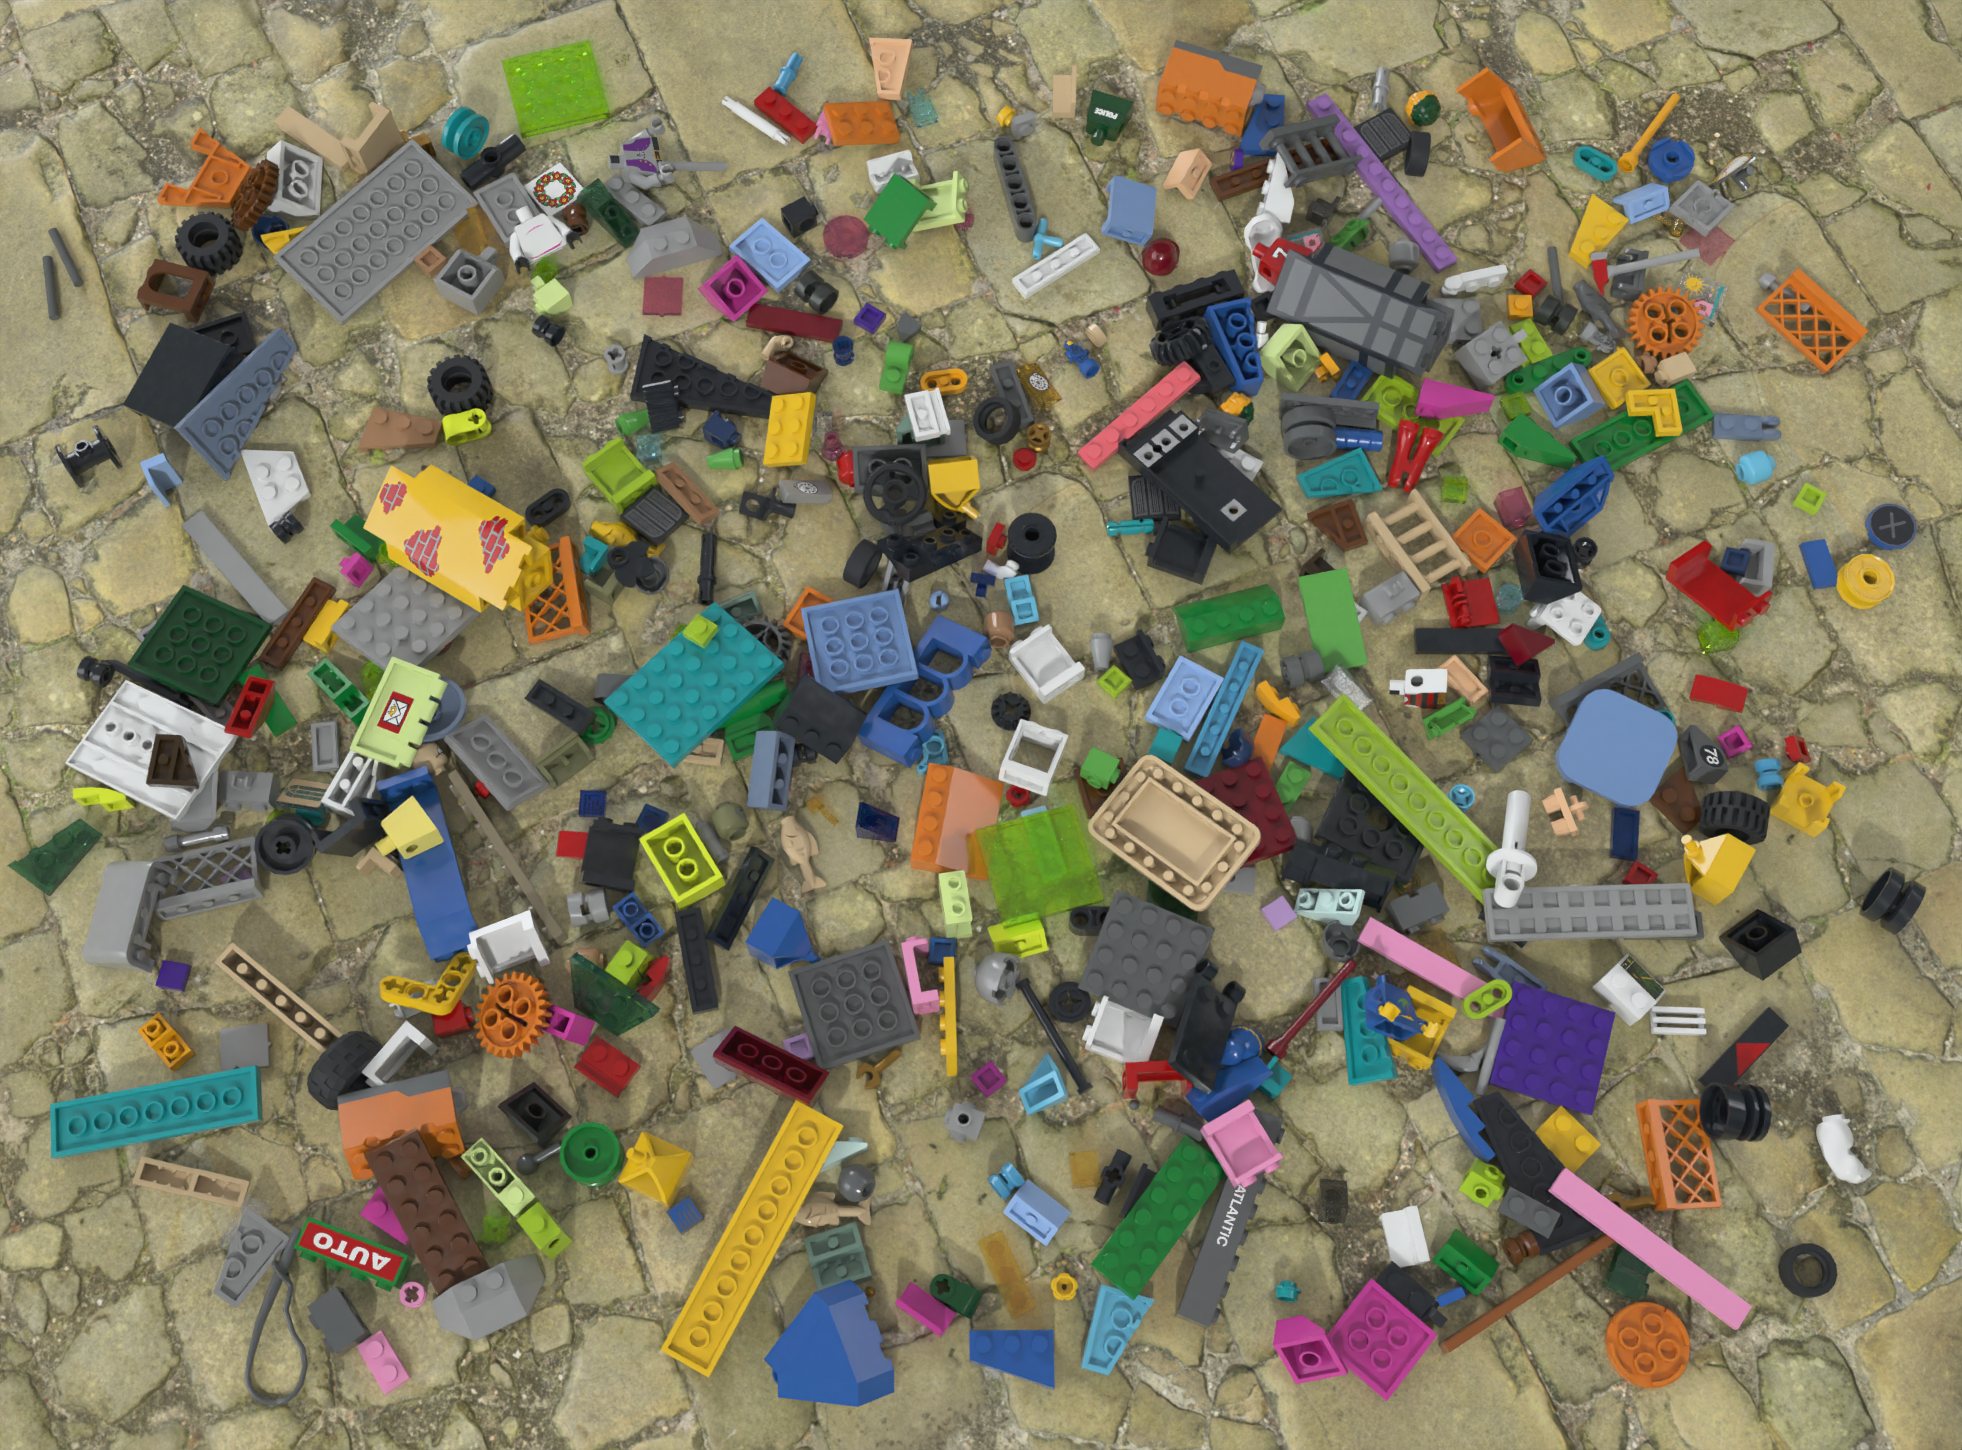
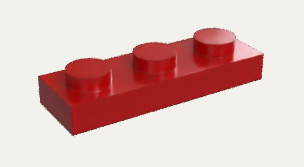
M770 86L754 99L755 107L800 143L804 144L815 134L818 127L816 123Z

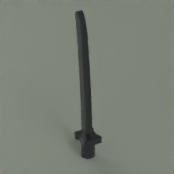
M117 660L100 661V663L107 662L113 665L116 672L139 682L189 710L193 707V702L188 700L181 691L176 692L161 682L130 669L128 665Z

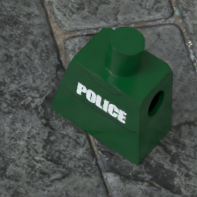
M1093 89L1086 124V133L1092 135L1091 143L1096 146H1102L1105 139L1112 142L1117 141L1132 118L1134 102Z

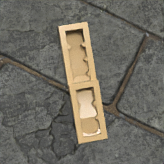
M141 1156L132 1182L137 1186L241 1209L250 1185V1181L143 1156Z

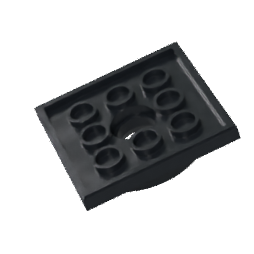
M1345 767L1314 838L1328 844H1337L1341 848L1352 852L1365 854L1367 857L1372 858L1371 864L1395 871V880L1406 886L1411 879L1424 845ZM1379 809L1384 812L1388 820L1385 830L1379 831L1377 828L1370 827L1366 820L1368 810Z

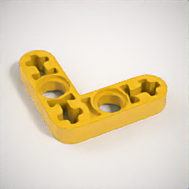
M469 952L456 954L436 986L399 976H387L379 983L380 997L384 1001L435 1015H446L455 1008L477 971L476 959L472 960ZM452 980L460 982L456 986L447 985V983ZM416 992L424 994L420 998L410 997L411 994Z

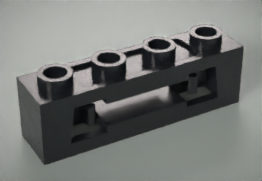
M1235 269L1220 271L1211 277H1201L1192 283L1179 284L1172 289L1152 293L1147 297L1146 311L1157 332L1183 318L1191 316L1203 317L1208 306L1215 305L1221 301L1228 300L1226 302L1243 299L1245 291ZM1178 316V317H1176V318H1173V319H1170V320L1165 321V319Z

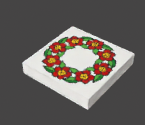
M561 163L553 166L523 186L537 207L546 216H553L554 218L562 215L563 209L566 206L579 204L588 198L587 192Z

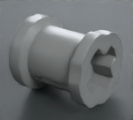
M611 345L604 351L608 370L614 375L624 374L629 365L625 358L626 353L619 345Z

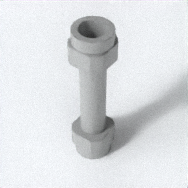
M1768 271L1758 281L1765 290L1770 288L1775 291L1781 285L1776 281L1777 277ZM1785 288L1783 290V299H1795V294ZM1800 304V314L1804 315L1810 309L1809 304Z
M228 824L213 826V830L182 837L178 834L170 835L164 838L165 849L168 853L182 851L184 846L212 840H216L218 843L231 839V830Z

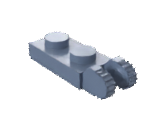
M1714 413L1715 417L1711 421L1713 439L1759 442L1760 440L1774 441L1781 438L1779 430L1767 429L1762 431V427L1771 428L1780 425V419L1775 416L1761 418V416Z
M1485 945L1481 952L1491 961L1498 963L1495 968L1479 958H1475L1472 962L1475 968L1488 975V978L1491 980L1501 979L1510 986L1511 982L1516 981L1545 991L1548 988V985L1506 955H1501L1489 946Z

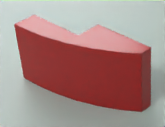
M1696 674L1689 698L1692 701L1716 705L1718 709L1743 713L1748 688Z
M559 831L556 857L582 860L588 832Z
M666 955L662 958L658 957L650 963L646 974L651 982L648 984L643 983L635 991L636 995L633 997V1000L642 1011L656 998L670 974L672 963Z

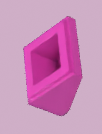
M1740 725L1716 737L1729 759L1754 748Z

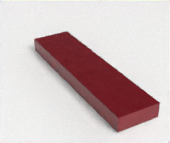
M756 303L750 307L746 320V327L838 344L843 326V320Z

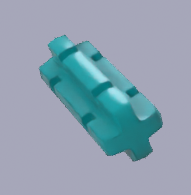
M1140 519L1123 520L1120 523L1109 521L1106 525L1107 535L1116 536L1117 533L1121 535L1140 534L1141 531L1144 534L1153 533L1154 521L1153 519H1143V522H1140Z

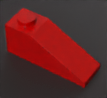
M248 676L226 724L224 733L251 738L267 720L275 702V681Z

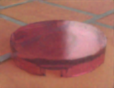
M849 215L838 216L830 220L824 228V247L836 258H855L861 255L868 246V228L857 217Z

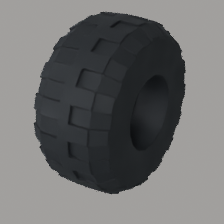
M350 1031L342 1035L320 1055L317 1062L311 1068L312 1070L307 1077L308 1092L325 1108L338 1110L337 1096L371 1087L365 1082L368 1077L362 1071L383 1046L364 1031Z

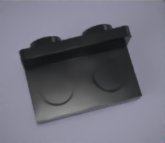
M1142 629L1136 631V636L1113 647V651L1127 676L1132 680L1136 691L1163 679L1164 669L1166 668L1160 655L1157 656L1153 650L1154 644L1148 634L1145 635Z

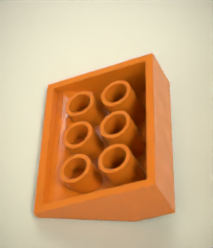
M929 763L911 852V868L936 873L964 870L966 878L987 881L1004 783L956 767Z

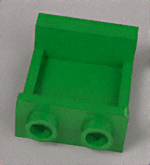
M894 173L863 220L869 224L868 229L878 236L882 234L887 238L885 243L893 249H897V247L906 249L908 245L904 242L925 211H933L937 203L905 177Z

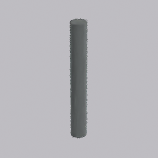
M51 228L48 233L74 286H82L83 280L58 229Z
M1551 246L1547 249L1553 295L1561 299V304L1564 305L1557 247Z
M44 256L42 260L49 319L58 320L59 312L53 259L51 256Z

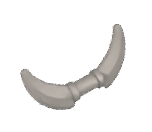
M1487 1015L1490 1025L1489 1036L1483 1046L1475 1053H1471L1468 1056H1451L1437 1050L1435 1053L1436 1057H1440L1452 1070L1459 1072L1477 1071L1479 1069L1478 1065L1485 1058L1495 1019Z

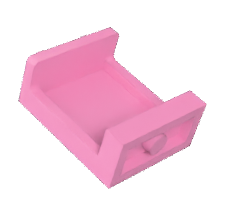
M921 936L907 938L906 942L901 943L913 1015L940 1011L938 991L936 989L921 992L915 958L929 956L927 938L922 939Z
M1250 1099L1207 1123L1200 1130L1234 1188L1242 1185L1243 1188L1248 1187L1258 1180L1256 1175L1263 1171L1267 1175L1281 1167L1279 1162L1284 1158L1281 1152L1278 1153L1254 1114L1255 1108Z

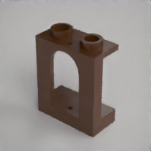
M155 259L152 266L147 270V277L143 285L138 289L137 299L146 311H149L150 306L153 305L184 313L188 321L198 323L215 283L208 271ZM165 274L193 280L186 299L157 292Z

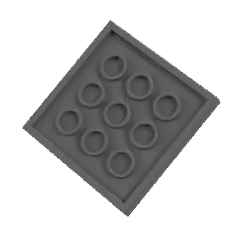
M1116 890L1077 988L1101 998L1104 995L1108 996V1001L1153 1018L1154 1014L1164 1017L1162 1023L1176 1028L1189 995L1195 975V967L1204 958L1214 929Z
M888 939L788 971L818 1067L829 1070L921 1039Z

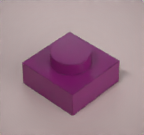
M991 1060L970 1076L971 1081L986 1099L1007 1083L1006 1078Z

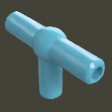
M1044 218L1039 219L1037 232L1034 235L1032 253L1034 259L1041 258L1043 244L1061 248L1063 244V239L1045 235L1048 221Z

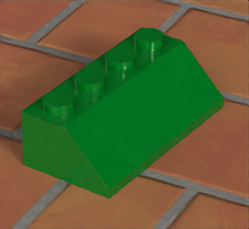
M1268 584L1173 607L1187 653L1281 630L1286 618L1278 595Z

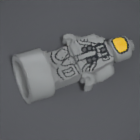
M1591 321L1587 323L1578 336L1586 342L1590 341L1597 346L1596 350H1601L1606 354H1609L1611 351L1613 354L1621 349V347L1615 346L1617 344L1615 341L1610 342L1608 340V333L1605 335L1600 333L1597 329L1598 326Z

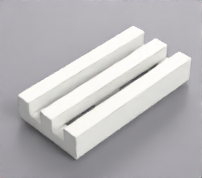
M1653 1006L1649 1010L1651 1034L1704 1036L1707 1034L1706 1029H1704L1706 1021L1703 1018L1705 1009ZM1656 1014L1696 1015V1018L1656 1017ZM1657 1023L1697 1024V1028L1657 1027Z

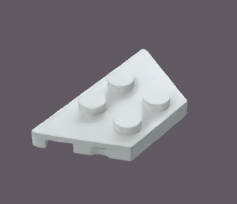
M240 451L268 527L274 521L279 522L285 512L290 511L293 514L297 507L311 496L294 452Z

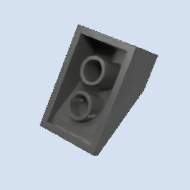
M925 444L852 447L855 493L863 494L866 479L874 469L883 464L899 462L913 467L922 476L926 484L928 499ZM890 472L889 474L891 480L899 479L907 487L915 483L912 478L904 473ZM874 483L872 496L883 498V487L880 484ZM893 489L888 493L893 499H898L902 496L901 492L897 489ZM907 498L906 501H916V500H915V499H912V498Z

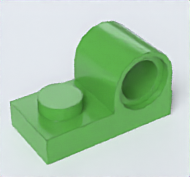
M889 341L879 390L903 394L914 357L913 345Z

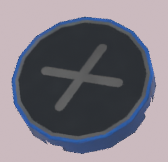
M1896 504L1877 506L1868 515L1865 522L1869 539L1876 546L1885 550L1903 549L1914 539L1917 532L1913 516L1905 508Z

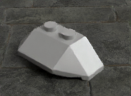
M684 216L642 228L627 257V262L633 280L718 257L723 255L716 233Z
M533 1253L503 1262L452 1286L433 1300L431 1304L442 1329L477 1341L527 1317L545 1281V1277L536 1254Z

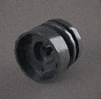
M1713 1082L1707 1085L1700 1099V1122L1703 1131L1708 1137L1714 1140L1730 1141L1736 1139L1738 1141L1758 1142L1762 1141L1767 1135L1771 1125L1772 1112L1769 1097L1762 1087L1751 1084L1734 1085L1731 1083Z

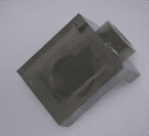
M1320 1179L1318 1184L1320 1207L1318 1221L1329 1224L1345 1223L1349 1209L1347 1181Z

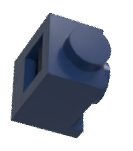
M717 410L702 427L705 440L722 450L732 446L736 447L742 439V434L738 433L735 423L729 419H722L720 412Z

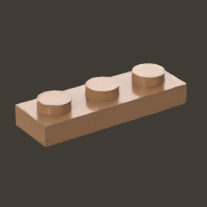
M675 462L655 470L656 480L699 526L718 517L720 510Z

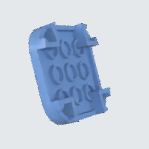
M1608 689L1595 690L1585 696L1577 706L1576 713L1559 749L1555 753L1554 760H1556L1557 769L1562 776L1561 778L1568 784L1572 782L1615 803L1616 807L1623 809L1637 807L1648 801L1656 791L1676 747L1678 739L1676 728L1672 721L1662 713L1616 691Z

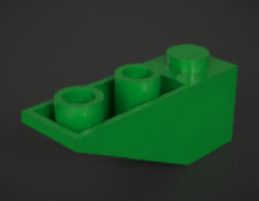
M1522 413L1503 430L1498 440L1500 445L1516 457L1567 470L1572 467L1577 459V456L1570 448L1563 446L1551 433L1544 431L1536 425L1533 419L1526 417Z

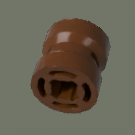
M580 204L566 206L563 209L566 225L572 231L579 233L580 236L587 234L589 225L586 220L585 207Z
M1528 1229L1518 1233L1516 1238L1509 1237L1502 1240L1504 1253L1513 1266L1522 1263L1526 1257L1533 1258L1540 1255L1538 1243Z

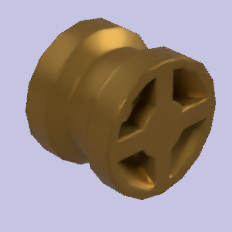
M1043 423L1033 424L1029 427L1027 433L1028 448L1035 453H1042L1048 450L1051 440L1050 428Z

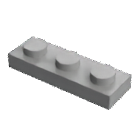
M617 172L600 187L604 195L644 227L659 224L667 217L666 212L632 184L624 182L623 177Z

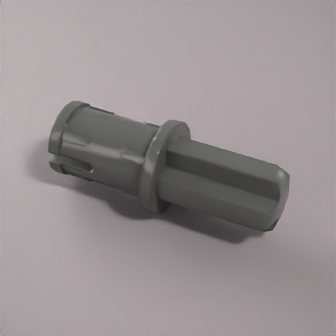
M1158 1105L1152 1118L1153 1121L1173 1129L1175 1134L1179 1132L1196 1141L1203 1139L1204 1136L1200 1131L1203 1125L1184 1117L1183 1113L1179 1115Z

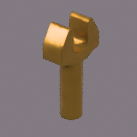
M895 1047L875 1065L863 1062L857 1070L856 1079H860L866 1073H871L873 1078L865 1085V1089L877 1088L881 1085V1073L902 1054Z
M1619 1192L1606 1196L1608 1200L1615 1203L1624 1212L1655 1207L1653 1196L1627 1200L1623 1199Z

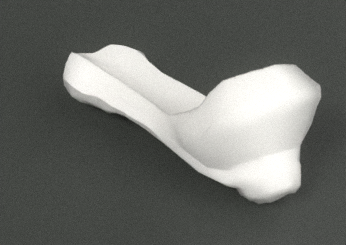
M1268 213L1253 217L1244 230L1245 243L1251 251L1252 265L1255 272L1252 287L1257 293H1265L1267 291L1272 293L1275 289V286L1258 272L1261 259L1252 255L1257 243L1260 242L1270 247L1277 238L1282 236L1281 223L1277 218Z

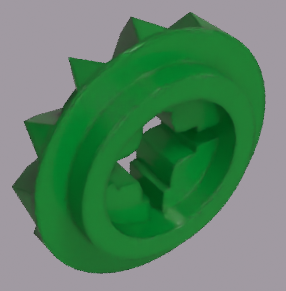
M600 706L588 707L597 715L596 718L599 725L603 727L597 728L595 734H593L592 728L589 727L583 736L580 734L578 736L583 742L592 746L599 743L604 744L607 739L612 738L614 729H616L615 719L606 708Z

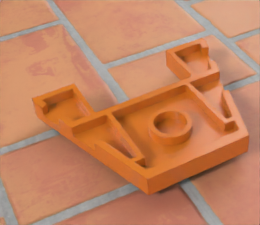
M199 128L190 142L192 150L209 156L188 190L166 182L157 200L159 204L169 206L232 208L235 204V199L239 196L240 187L247 179V176L251 175L252 168L233 152L221 146L220 142L208 136L203 129Z

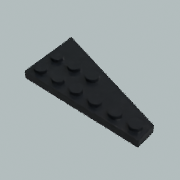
M1496 1091L1473 1100L1472 1102L1479 1119L1486 1126L1484 1130L1496 1154L1495 1156L1505 1175L1508 1186L1560 1213L1549 1238L1527 1228L1538 1243L1540 1249L1539 1256L1603 1232L1549 1192L1561 1171L1566 1167L1523 1121L1501 1093Z

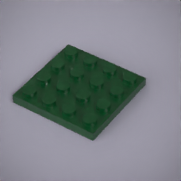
M183 585L127 665L134 671L219 709L273 627L266 621Z

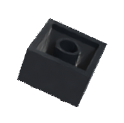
M1756 909L1719 936L1720 942L1743 970L1762 981L1802 952L1796 929L1759 909Z

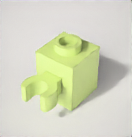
M537 275L530 281L534 285L533 289L535 291L533 294L536 303L534 308L540 316L546 314L554 321L573 306L570 293L555 278L545 284Z

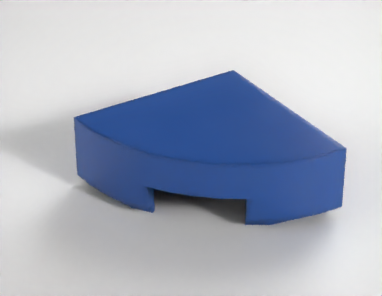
M1459 1286L1439 1295L1436 1299L1440 1307H1443L1468 1296L1464 1286Z

